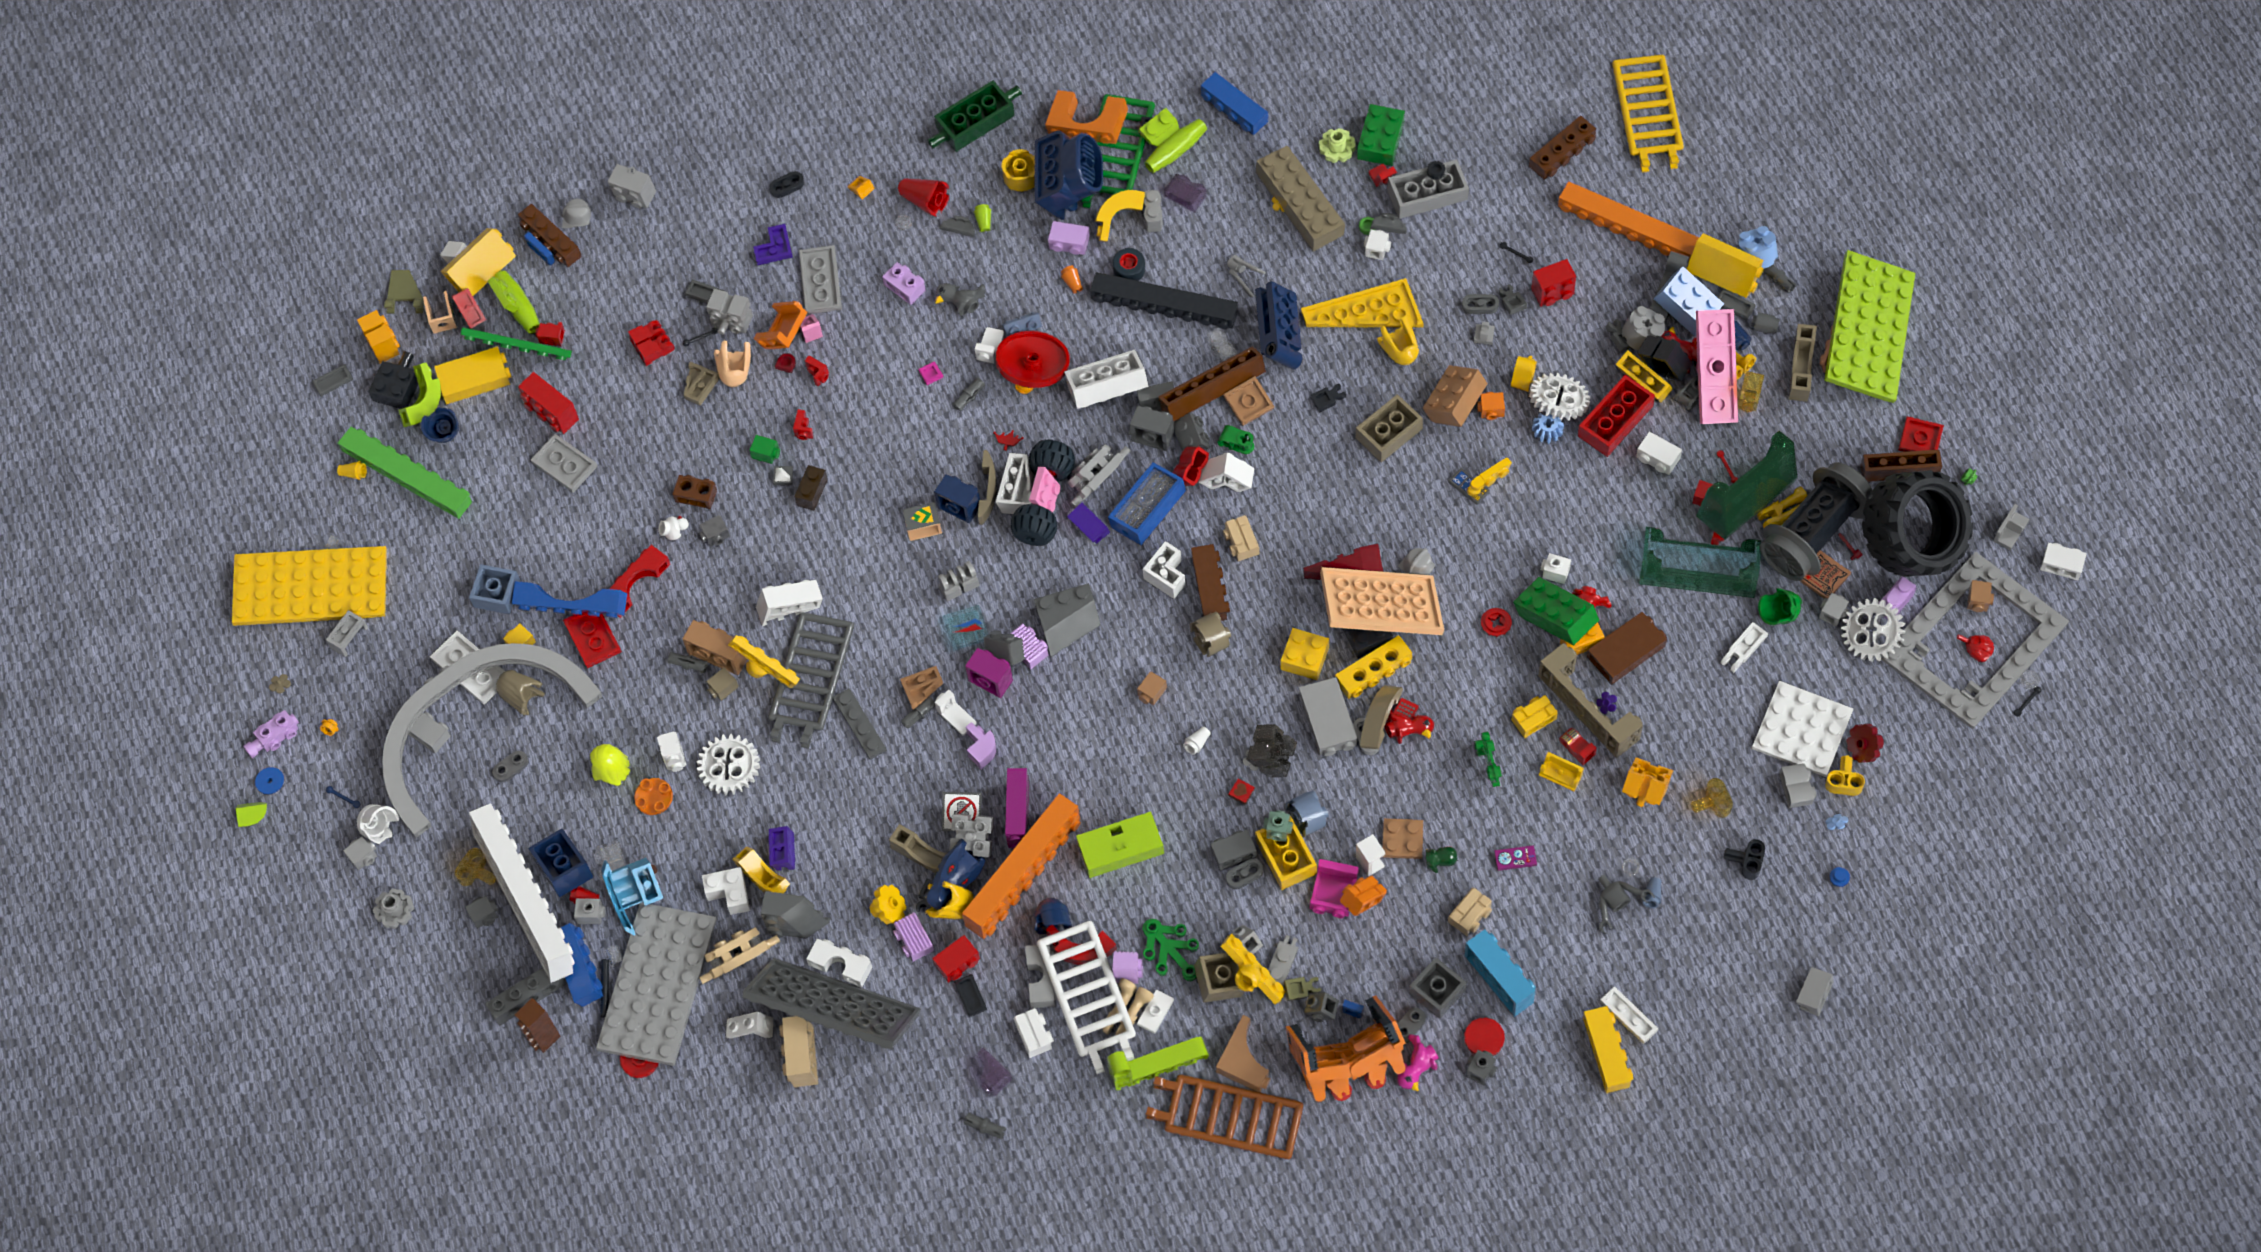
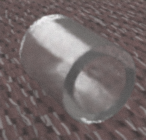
M617 945L608 947L605 952L611 967H617V962L620 966L623 957Z

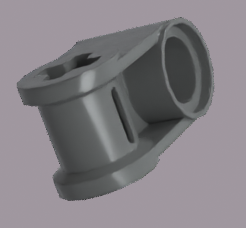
M1698 375L1693 377L1674 397V400L1681 402L1687 411L1693 409L1699 402V388L1696 387L1698 385Z

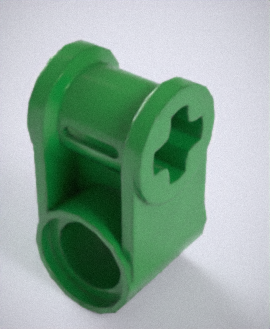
M1231 425L1224 426L1217 441L1220 447L1225 446L1228 447V450H1234L1242 454H1250L1255 447L1253 443L1254 438L1250 432Z

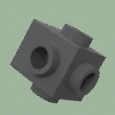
M1322 991L1316 994H1309L1304 1013L1316 1022L1335 1019L1339 1000Z
M1477 1050L1475 1055L1471 1054L1466 1064L1469 1066L1466 1077L1485 1086L1488 1078H1493L1498 1068L1495 1066L1496 1058L1488 1051L1482 1052Z

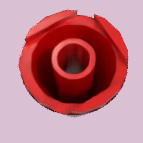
M904 178L898 184L899 194L929 215L937 216L938 210L942 212L948 203L949 195H947V189L949 190V186L946 182Z

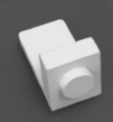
M986 328L981 344L977 343L975 347L976 360L995 363L996 350L1002 342L1004 335L1003 330Z
M950 690L941 693L935 701L937 712L962 736L967 733V725L971 722L976 725V721L956 703L955 696Z
M758 1011L727 1019V1038H735L752 1033L764 1038L773 1036V1018Z

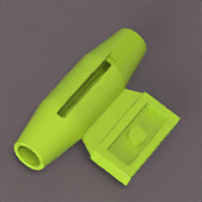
M1167 108L1163 109L1138 131L1149 144L1157 147L1144 162L1146 168L1151 173H1155L1173 163L1194 146L1207 131L1205 123L1201 119H1197L1179 129L1178 120Z
M505 270L499 271L488 280L489 285L503 307L511 312L515 320L529 334H534L536 328L540 325L534 307L520 285Z

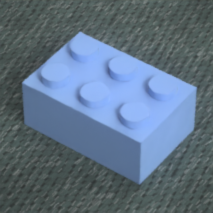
M1684 267L1676 271L1654 297V300L1694 336L1696 335V311L1719 310L1724 304Z

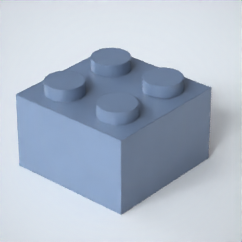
M480 564L469 596L473 607L510 614L513 606L512 599L515 581L521 582L517 571Z

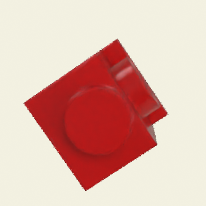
M558 322V325L540 323L539 327L536 328L535 336L540 344L561 346L565 329L562 322Z

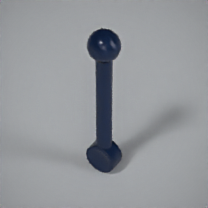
M332 786L326 787L327 793H333L334 795L351 803L354 808H359L361 806V803L359 801H353L349 799L348 797L333 790Z

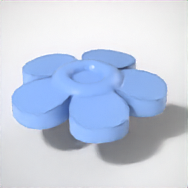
M1836 814L1825 822L1829 830H1834L1835 828L1843 829L1845 823L1849 820L1846 816Z

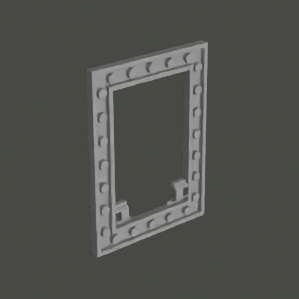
M1975 552L1904 629L1906 633L1900 634L1904 641L1897 642L1900 648H1893L1895 654L1888 652V659L1881 655V660L1970 728L1974 729L2067 626L2069 620ZM1979 578L1983 582H1991L1993 590L2040 625L1983 688L1971 680L1965 688L1967 691H1960L1957 688L1954 690L1924 667L1925 664L1922 662V659L1930 652V649L1921 643V640L1965 594L1972 580ZM1917 648L1919 652L1916 654L1912 650ZM1968 692H1975L1977 695L1972 697Z

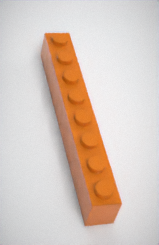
M1569 181L1559 197L1558 207L1562 211L1572 212L1580 219L1593 221L1596 226L1609 228L1615 234H1623L1629 240L1639 241L1647 248L1660 250L1666 256H1669L1670 252L1673 251L1689 256L1690 261L1696 242L1699 239L1695 235Z

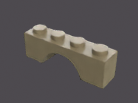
M1797 325L1789 400L1808 402L1811 390V367L1817 326Z
M900 824L889 838L891 849L934 873L938 872V865L947 854L932 848L921 840L916 833Z

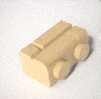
M1244 515L1226 521L1223 535L1225 540H1229L1231 546H1229L1231 555L1233 557L1236 556L1238 561L1259 555V546L1247 517Z
M1472 887L1449 915L1448 923L1466 936L1470 932L1475 933L1480 926L1478 922L1482 917L1486 919L1492 911L1491 899Z

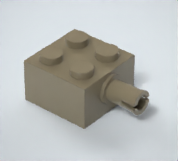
M1227 953L1200 956L1194 964L1203 1003L1239 998L1244 994L1245 991L1239 989L1235 983V975L1239 970V966Z

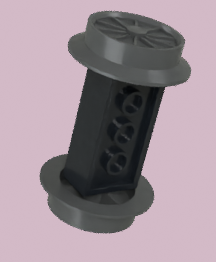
M1834 462L1828 468H1817L1812 476L1815 488L1783 525L1769 524L1764 528V541L1760 545V552L1765 561L1782 576L1790 580L1800 581L1806 575L1814 576L1818 574L1821 569V563L1817 553L1848 517L1856 519L1865 518L1863 510L1867 499L1872 498V488L1859 472L1846 464Z

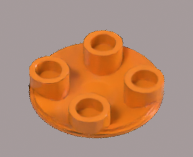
M660 778L643 779L634 795L637 808L647 815H657L668 809L673 799L672 788L666 781Z

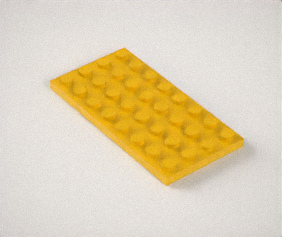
M386 546L234 554L233 626L341 620L348 610L361 618L384 617L386 607L387 548Z

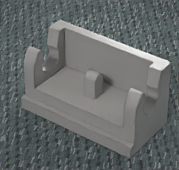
M1811 967L1796 1001L1800 1005V1009L1819 1017L1834 982L1833 974Z

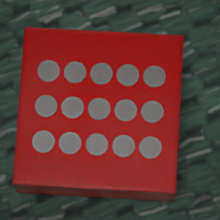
M1401 698L1393 713L1406 716L1412 720V716H1415L1419 705Z

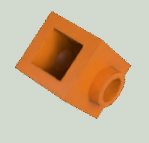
M1486 392L1481 394L1480 401H1477V412H1481L1482 418L1495 420L1497 417H1504L1505 404L1503 392Z

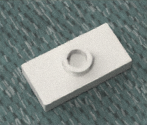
M1156 990L1153 999L1148 1003L1137 1025L1155 1034L1174 1002V998Z

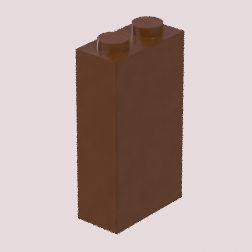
M1640 612L1588 649L1587 658L1612 685L1666 646L1667 637L1661 629L1658 630L1650 616Z

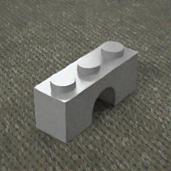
M1038 945L1025 946L1028 971L1038 970L1043 973V978L1039 982L1029 984L1031 1009L1055 1006V1000H1058ZM1046 945L1050 956L1054 955V950H1050V945Z

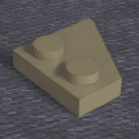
M690 362L688 366L690 371L689 376L686 378L687 386L684 390V397L686 400L701 406L720 377L717 372Z

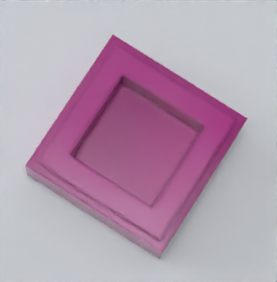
M935 361L918 369L926 385L943 378V374Z

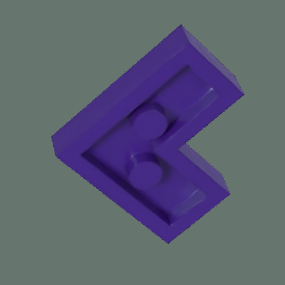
M785 224L768 227L771 243L753 247L757 265L793 258Z

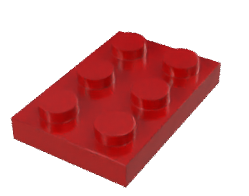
M582 612V615H572L563 620L587 669L622 652L603 614L595 617Z

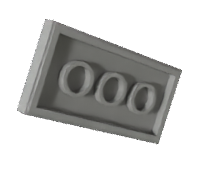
M835 245L799 250L804 305L807 314L842 310Z

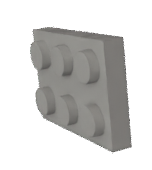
M556 434L531 459L533 465L572 493L598 467L596 462Z

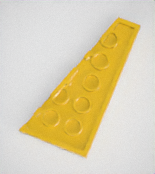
M1406 278L1301 308V314L1306 327H1404L1400 321V318L1403 316L1407 318L1411 327H1424Z

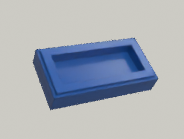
M530 232L524 235L527 245L551 266L555 262L553 254Z

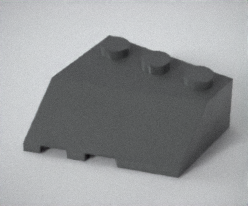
M1089 583L1034 599L1037 616L1051 657L1101 625Z
M765 891L761 916L768 934L772 937L777 935L778 938L790 936L807 939L830 923V918H824V913L821 910H815V905L805 896Z

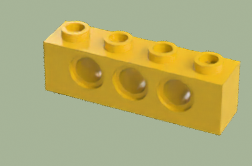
M1399 635L1337 673L1335 677H1337L1340 689L1348 699L1359 697L1367 687H1375L1383 677L1389 678L1399 667L1405 668L1412 660V651ZM1393 657L1395 660L1388 661L1386 658ZM1377 667L1379 670L1372 671L1370 668ZM1356 677H1362L1363 680H1362V681H1356L1354 678H1356Z

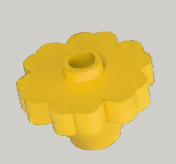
M882 885L874 891L875 898L870 904V912L874 917L879 918L887 925L890 923L894 924L905 917L903 912L906 910L905 899L903 896H900L898 888L893 885Z

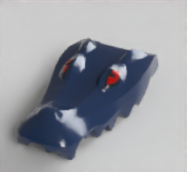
M960 839L942 858V862L938 865L939 870L934 874L933 885L924 896L928 904L935 910L945 907L952 899L951 889L942 887L944 881L965 888L978 877L985 864L983 857L975 859L965 850L967 842L964 839Z

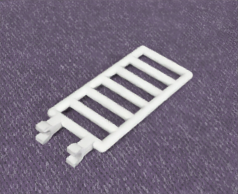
M1087 921L1039 939L1037 941L1039 951L1078 1054L1080 1056L1090 1055L1097 1074L1105 1072L1097 1052L1101 1049L1120 1043L1127 1061L1133 1060L1134 1055L1128 1039L1133 1038L1136 1033L1094 923ZM1088 930L1091 941L1050 956L1046 945ZM1095 948L1098 959L1059 974L1056 973L1053 963ZM1097 967H1102L1105 977L1069 991H1063L1060 981ZM1104 985H1109L1112 995L1070 1010L1067 999ZM1116 1003L1119 1011L1118 1014L1079 1029L1077 1028L1074 1020L1075 1017ZM1123 1021L1126 1032L1084 1047L1081 1036Z

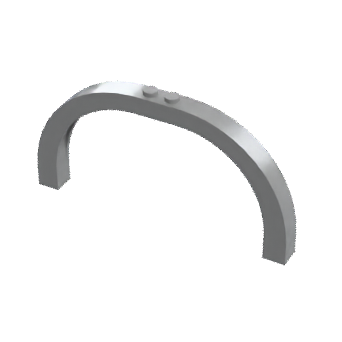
M511 643L499 644L474 651L451 666L443 667L439 671V675L435 678L430 677L424 682V686L405 702L395 716L386 737L382 762L385 787L391 803L402 822L415 838L432 826L407 792L402 774V756L408 734L421 714L473 674L490 667L507 664L532 666L551 673L564 682L583 705L589 708L602 698V693L582 669L569 659L549 649L528 644Z

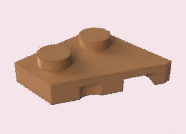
M937 666L900 679L912 709L920 705L943 684Z

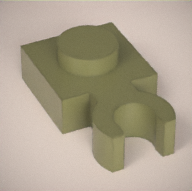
M1304 977L1285 980L1283 983L1287 1000L1304 999L1308 997V992L1316 994L1321 991V988L1315 989L1312 986V983L1318 982L1319 978L1313 977L1308 982H1305Z

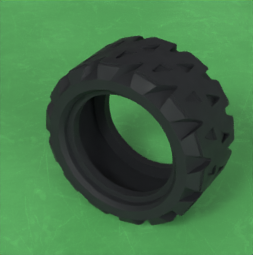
M1932 470L1896 473L1886 477L1885 482H1879L1871 491L1872 498L1867 499L1863 510L1865 515V521L1862 522L1863 536L1868 541L1866 546L1871 556L1877 559V563L1886 571L1900 576L1936 575L1949 571L1958 564L1959 559L1964 557L1970 545L1968 540L1971 539L1973 534V522H1971L1972 509L1969 500H1965V492L1957 482H1949L1951 477L1941 472H1933ZM1914 495L1919 496L1925 502L1932 518L1930 539L1920 553L1910 545L1903 528L1904 511Z

